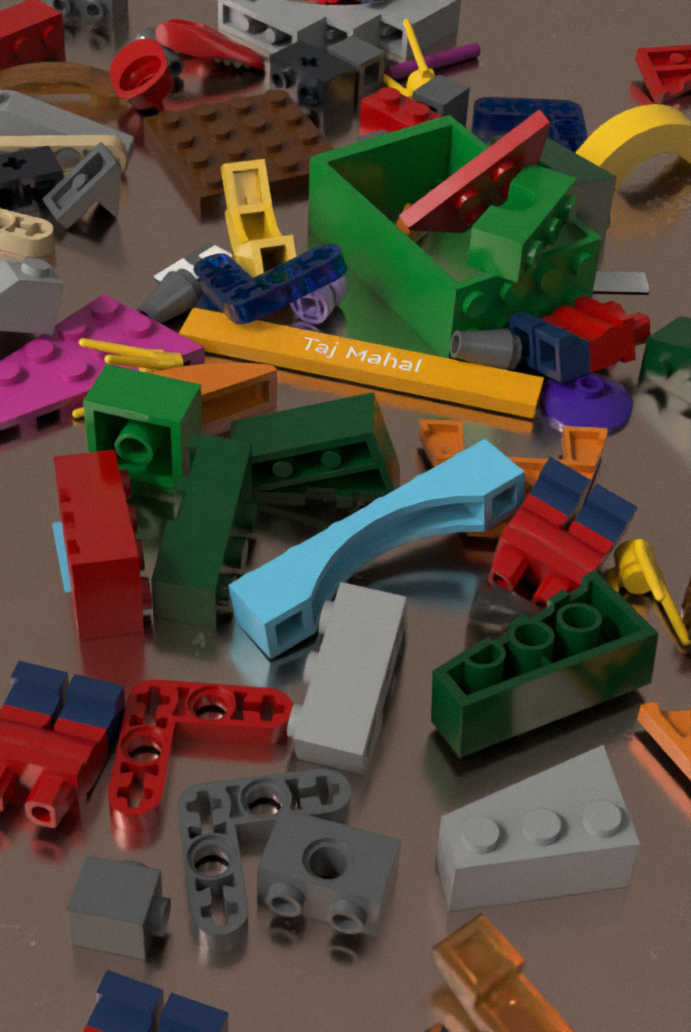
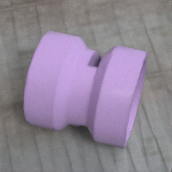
M319 264L307 274L305 280L299 282L292 289L289 295L291 308L303 321L310 324H319L325 321L334 307L338 306L348 294L349 285L345 276L336 267L329 264Z

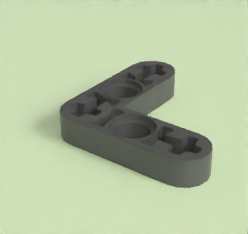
M313 769L200 783L190 786L183 791L177 805L178 831L191 930L195 941L202 948L212 952H226L239 946L248 934V900L238 842L270 838L280 812L279 810L270 816H259L248 808L249 804L258 798H271L276 800L281 808L343 824L350 814L351 786L347 778L341 773L331 769ZM327 794V798L332 804L321 805V801L316 795ZM292 796H298L297 806H300L299 810H291ZM208 808L212 816V833L202 835L200 815L197 810ZM207 855H218L229 862L228 868L217 875L200 873L195 868V864ZM223 895L224 914L226 919H228V925L215 926V921L212 918L211 897Z

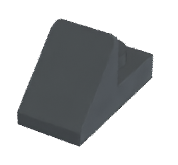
M100 142L42 200L54 218L66 229L77 219L83 217L96 201L113 216L117 217L122 167L109 149Z

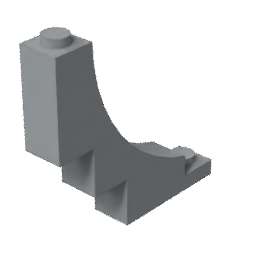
M218 0V28L271 53H275L300 40L322 51H328V47L353 35L373 46L408 59L414 54L405 32L403 20L405 18L410 20L422 51L458 30L461 0H391L360 5H319L287 0H257L255 2L249 0Z

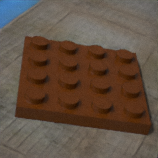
M268 90L264 94L250 97L237 96L225 102L215 104L202 103L195 105L193 108L179 111H162L157 115L143 118L144 132L200 211L227 206L220 168L223 164L265 159L270 194L272 196L308 188L310 156L334 149L285 90Z

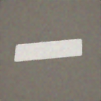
M597 271L593 291L647 293L650 291L644 272Z

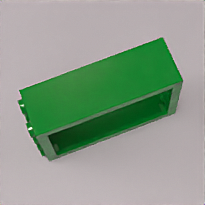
M447 115L310 156L308 229L441 357L458 360V358H452L450 355V341L456 330L465 332L493 329L510 330L509 315L525 311L538 318L550 316L562 305L575 307L574 299L583 296L592 298L603 238L576 216L572 223H565L561 228L556 243L553 246L548 245L544 249L537 267H530L520 281L516 283L487 272L461 282L456 281L384 215L404 208L407 203H416L489 148L488 145L452 116ZM507 202L502 204L499 208L507 209Z

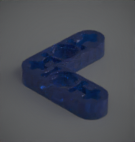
M482 97L474 102L472 123L482 130L510 132L540 109L551 124L548 138L575 153L588 138L583 110L579 104L570 100Z
M325 244L315 247L254 278L225 253L213 254L201 259L195 264L193 270L203 293L225 316L235 324H246L258 320L338 280L346 273L347 266L340 246Z

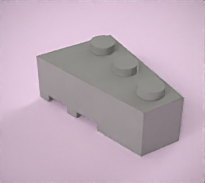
M340 582L335 601L326 600L319 621V633L324 634L320 651L311 650L308 655L303 675V684L309 685L304 704L296 702L292 708L287 727V736L293 738L297 759L365 775L383 720L381 712L386 694H391L395 683L396 675L392 674L397 654L404 655L408 644L407 597Z
M601 745L441 816L435 860L448 910L451 912L628 887L640 842L604 745Z

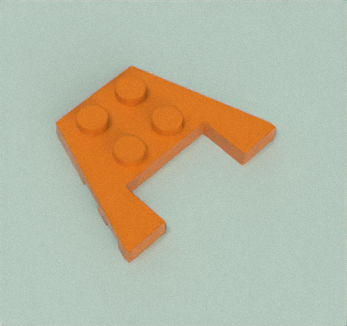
M420 419L418 438L433 468L464 450L463 421ZM564 426L561 439L563 459L556 460L591 480L589 487L605 448L608 434L607 428ZM508 457L525 471L526 499L548 459ZM588 487V489H587V492H586V494H585V497H584V499H583V502H582L581 506L579 507V509L577 510V512L575 513V515L573 516V518L571 519V521L569 522V524L567 525V527L565 528V530L568 531V528L570 527V525L572 524V522L574 521V519L576 518V516H577L578 513L580 512V510H581V508H582V506H583L584 500H585V498H586V495H587V493H588L589 487ZM514 515L485 532H466L467 536L499 538Z

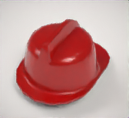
M138 39L125 46L113 59L109 69L110 79L117 96L120 99H126L134 108L147 110L155 107L158 111L162 112L165 110L163 101L174 88V79L161 45L154 39Z

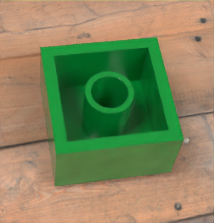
M106 364L83 400L88 453L115 450L119 470L128 469L130 486L183 498L184 495L176 494L175 489L179 475L190 477V460L187 449L190 434H202L201 384Z

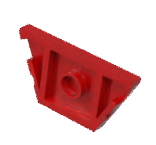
M539 109L399 215L410 231L465 233L472 228L491 205L500 207L508 201L510 183L527 163L539 165L550 130V122Z

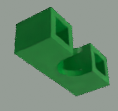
M527 163L510 183L507 209L491 205L472 226L467 266L518 283L530 267H537L544 249L548 245L553 246L556 243L564 224H570L574 220L579 207V198L574 196L577 178Z

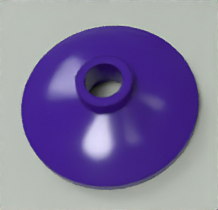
M594 372L563 383L551 378L543 386L540 395V405L544 414L553 423L562 428L564 426L607 428V432L611 433L620 429L629 421L633 410L632 398L619 382Z

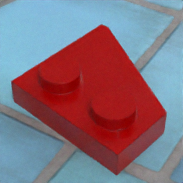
M691 45L638 48L635 62L655 104L662 105L691 90Z

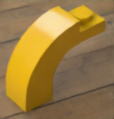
M660 104L638 106L609 119L595 130L575 153L617 176L615 190H617L637 166L655 155L673 153L691 164V120L681 111L670 106Z
M265 159L223 164L220 168L227 204L225 218L235 260L245 282L249 286L254 287L300 279L293 235L282 236L276 223Z

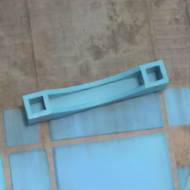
M486 439L481 440L466 450L456 453L452 458L431 470L417 475L413 480L389 494L375 499L371 504L345 519L333 523L327 529L303 543L289 548L282 555L254 571L245 573L241 578L229 584L235 621L271 660L313 635L317 630L325 601H331L339 588L340 582L345 583L356 571L376 557L403 544L430 536L456 532H485L514 515L525 500V471Z

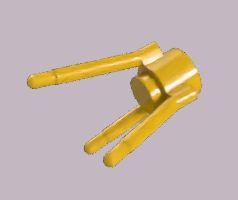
M405 18L403 25L417 62L418 70L410 74L407 88L402 87L385 73L383 82L390 88L397 89L401 94L412 99L413 91L436 77L433 69H428L410 20Z
M87 338L79 340L81 347L118 354L106 355L104 360L107 364L138 367L139 371L146 373L184 366L180 353H167L163 349H143ZM84 407L73 410L72 416L74 418L84 417Z
M633 539L621 543L613 554L615 567L605 572L607 583L618 593L620 587L626 588L627 591L633 594H644L651 590L654 598L657 601H661L681 643L684 646H689L691 640L688 639V631L685 624L682 623V617L665 584L663 572L658 567L654 548L643 539Z

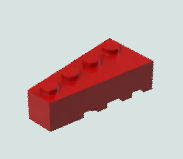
M115 450L54 456L57 495L78 640L85 641L143 633V610L152 609V596L149 578H140V571H145L142 541L141 539L135 540L134 534H138L134 503L127 504L126 499H131L128 469L119 470Z

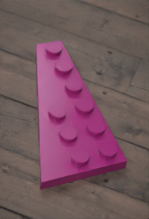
M102 294L56 324L53 335L41 334L0 361V431L15 425L21 431L37 425L36 417L57 410L61 416L84 407V398L107 364L104 360L105 356L118 354L81 347L79 340L82 338L143 349H163L167 353H180L183 362H187L189 365L205 362V348L106 294ZM114 365V366H119V367H123V368H128V369H133V370L139 371V368H138V367H127V366H121V365Z

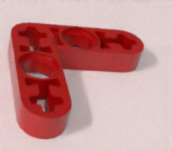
M159 679L138 683L130 690L127 697L108 788L109 812L114 825L125 832L141 833L152 829L160 822L164 812L176 740L255 746H275L284 742L288 738L287 727L293 708V702L289 696L280 690L264 687ZM151 704L159 705L156 712L155 725L147 724L146 712L149 711ZM216 705L223 708L226 714L217 720L208 721L199 718L195 712L203 706ZM236 709L242 710V720H236ZM263 713H273L272 721H262ZM146 745L153 746L161 752L155 760L143 763L137 762L129 756L130 752L135 748ZM134 782L143 784L144 799L140 801L139 807H128L127 805L131 804L133 800Z

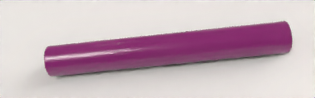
M474 42L424 56V60L428 69H436L480 56L481 49L479 44ZM414 59L386 67L384 73L393 80H398L410 76L412 72L418 70V65Z

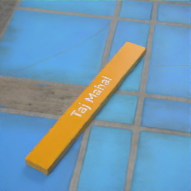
M194 307L179 332L184 337L203 346L205 352L263 364H272L278 367L533 419L544 381L543 377Z

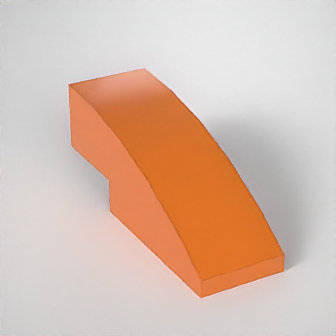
M209 363L149 372L201 384L202 432L277 406V369L272 364Z

